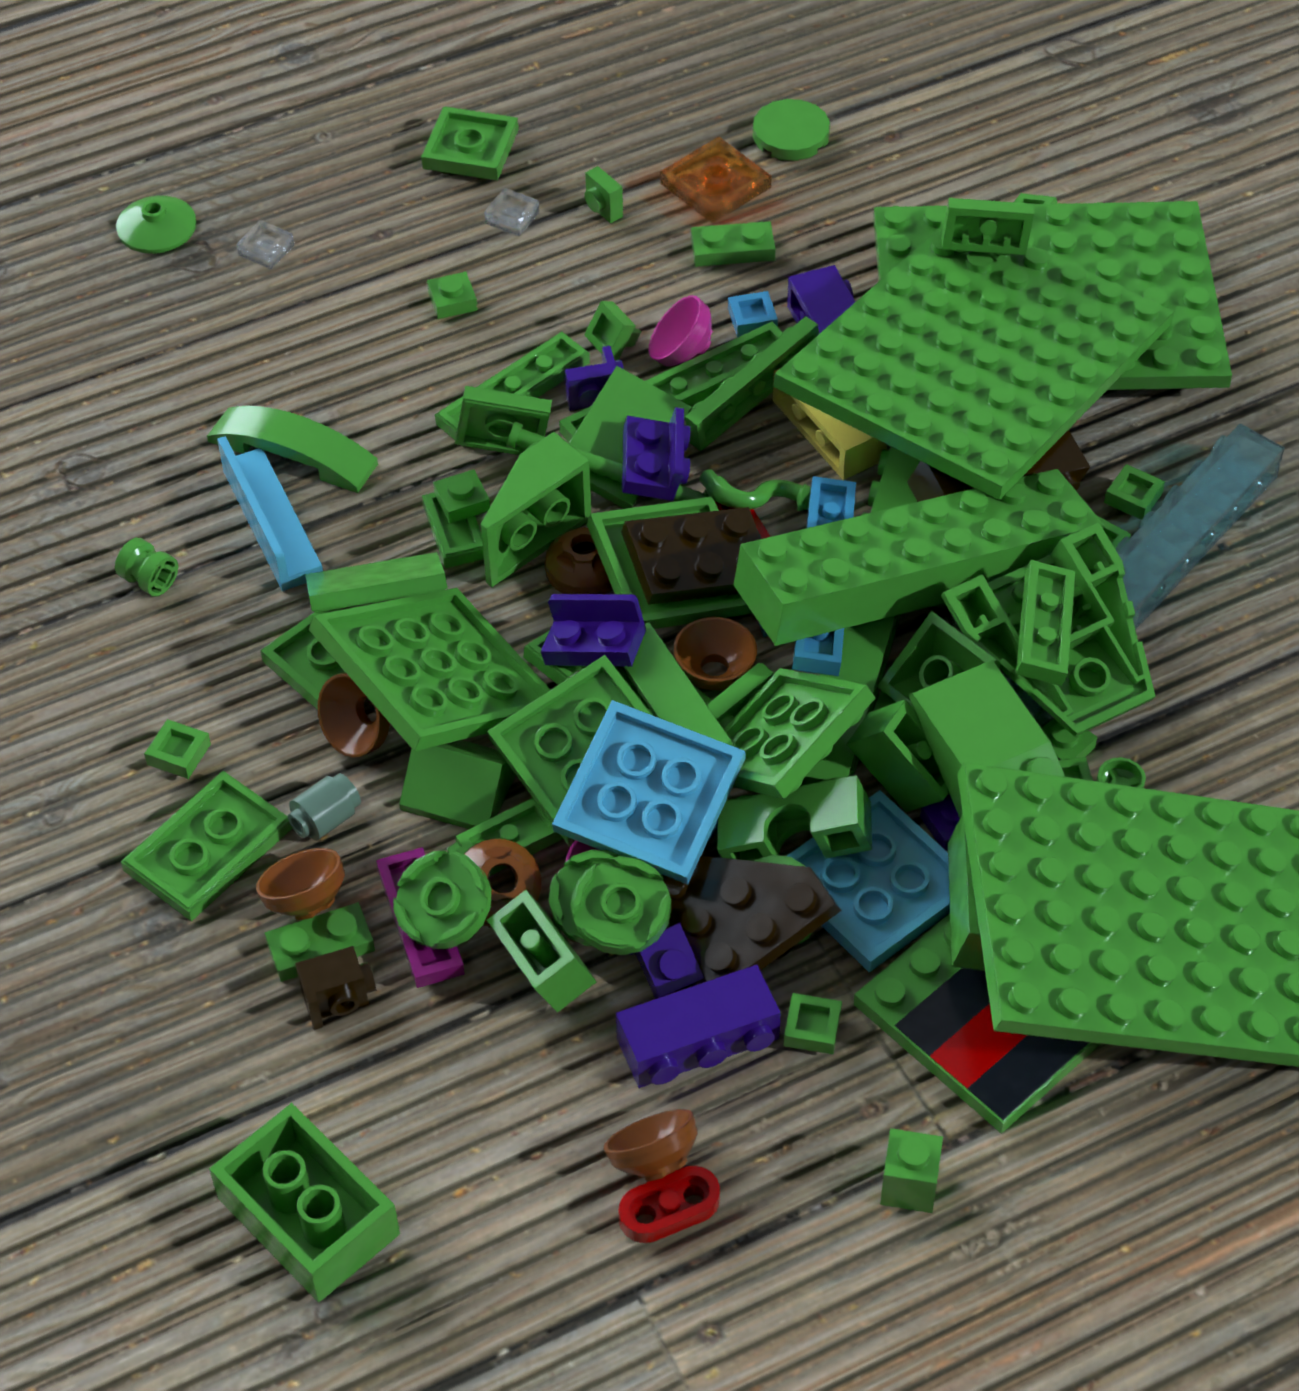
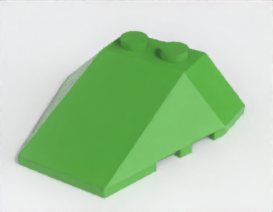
M1099 522L1060 539L1050 555L1037 560L1038 562L1075 571L1068 675L1062 686L1016 675L1024 578L1028 565L988 583L982 574L942 593L941 597L963 635L1001 662L1000 669L1074 737L1155 698L1142 641L1138 642L1133 617L1135 616L1133 602L1128 601L1123 581L1125 576L1123 562Z

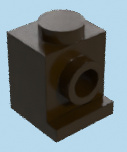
M354 946L295 963L300 989L314 1030L323 1027L322 1018L332 1015H347L359 1007L368 1005L367 993L376 991L370 965L368 962L359 964Z

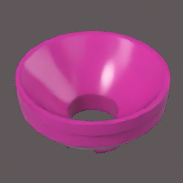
M689 295L680 299L668 309L656 325L650 338L648 352L652 359L664 366L671 367L689 361L708 350L713 330L711 329V311L704 301L696 295Z

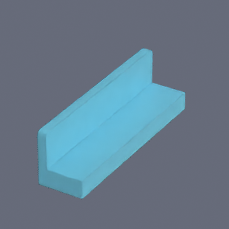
M226 436L218 438L217 442L223 472L281 590L285 591L307 583L305 574L323 571L322 564L264 450L258 448L235 456Z

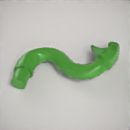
M711 469L705 470L699 478L700 483L706 488L707 494L710 497L713 496V499L719 504L735 509L749 507V509H755L765 505L771 497H785L797 502L798 511L808 510L811 486L806 484L802 486L787 480H769L761 483L754 491L746 492L732 487L724 477L718 476Z

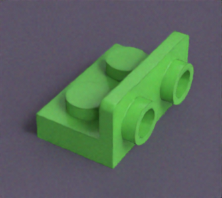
M948 198L946 216L942 218L941 222L942 249L957 252L996 253L1004 256L1011 254L1026 255L1034 218V206L1029 203Z

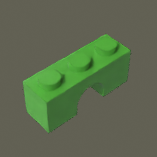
M857 775L834 777L828 781L803 785L785 799L757 794L742 795L736 799L726 800L718 818L717 850L722 858L754 861L770 855H779L781 846L788 837L800 831H811L825 858L872 850L871 801Z

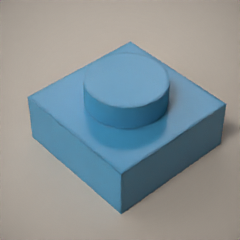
M768 291L728 297V311L737 338L772 321L778 327V318Z

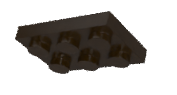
M749 507L625 521L621 531L648 605L739 594L734 587L740 545L761 539Z

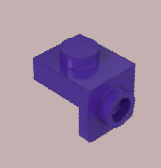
M611 346L602 347V364L565 369L566 399L569 411L592 406L615 367L618 366L624 369L622 360H614Z
M680 923L667 927L658 941L643 951L629 954H636L655 999L666 996L704 978Z

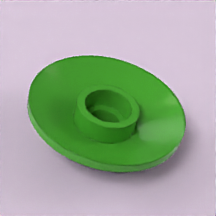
M151 196L137 200L120 213L116 222V230L120 241L128 248L141 253H162L178 248L191 238L196 229V217L190 205L181 199L171 196Z

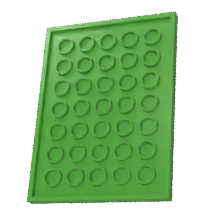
M1198 201L1033 204L1034 218L1029 245L1043 249L1050 255L1072 265H1078L1085 271L1107 281L1115 282L1133 293L1152 299L1158 304L1174 311L1172 323L1167 330L1108 390L1230 388L1232 371ZM947 206L874 207L873 221L879 281L941 227L942 218L946 216Z
M940 227L781 367L774 375L773 387L1000 500L1167 330L1172 323L1174 311L1158 304L1152 299L1144 298L1115 282L1107 281L1085 271L1078 265H1072L1048 254L1043 249L1035 248L1029 244L1026 255L1011 254L1004 256L996 253L957 252L942 249Z
M964 762L957 773L994 1031L1299 1067V810Z

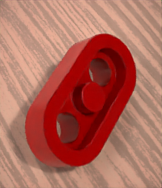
M687 1166L673 1171L663 1178L651 1180L630 1189L623 1195L619 1203V1224L621 1230L633 1241L651 1243L708 1220L716 1213L720 1204V1185L718 1179L711 1171L704 1167ZM689 1195H698L703 1200L697 1204H690L685 1201V1198ZM643 1214L654 1217V1220L648 1224L640 1223L636 1219Z

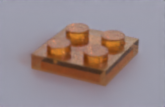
M719 136L660 171V184L712 224L769 190L772 183V176Z

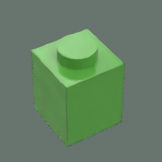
M890 1128L880 1205L928 1213L933 1212L943 1136Z

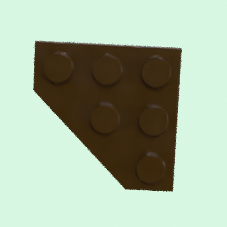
M701 856L688 885L660 874L669 890L671 899L669 923L671 926L678 923L681 924L706 981L754 965H758L759 969L762 970L842 911L818 875L810 867Z

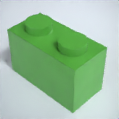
M906 700L869 712L846 744L905 812L943 801L949 793L917 714Z
M524 890L487 919L533 988L557 1013L597 982L549 914L527 890Z

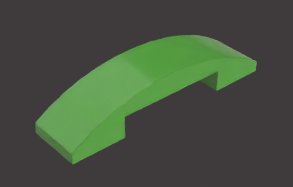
M262 406L230 407L207 435L208 442L218 445V438L226 436L232 450L242 454L246 453L253 446L318 468L321 481L355 493L361 490L378 465V459L341 433L314 420L275 408Z

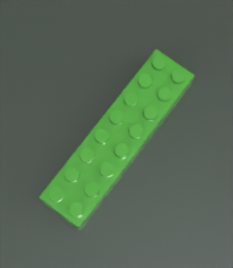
M1058 469L1022 477L1000 500L974 488L743 543L740 545L734 587L775 646L945 603L941 595L951 588L982 574L987 583L1028 565L1030 560L1037 561L1050 555L1060 539L1098 522L1102 528L1104 524Z

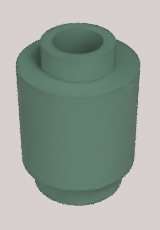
M338 773L334 777L326 776L289 802L291 813L288 814V820L299 836L302 838L309 836L317 841L353 816L355 808L361 804V798L353 783L345 775Z

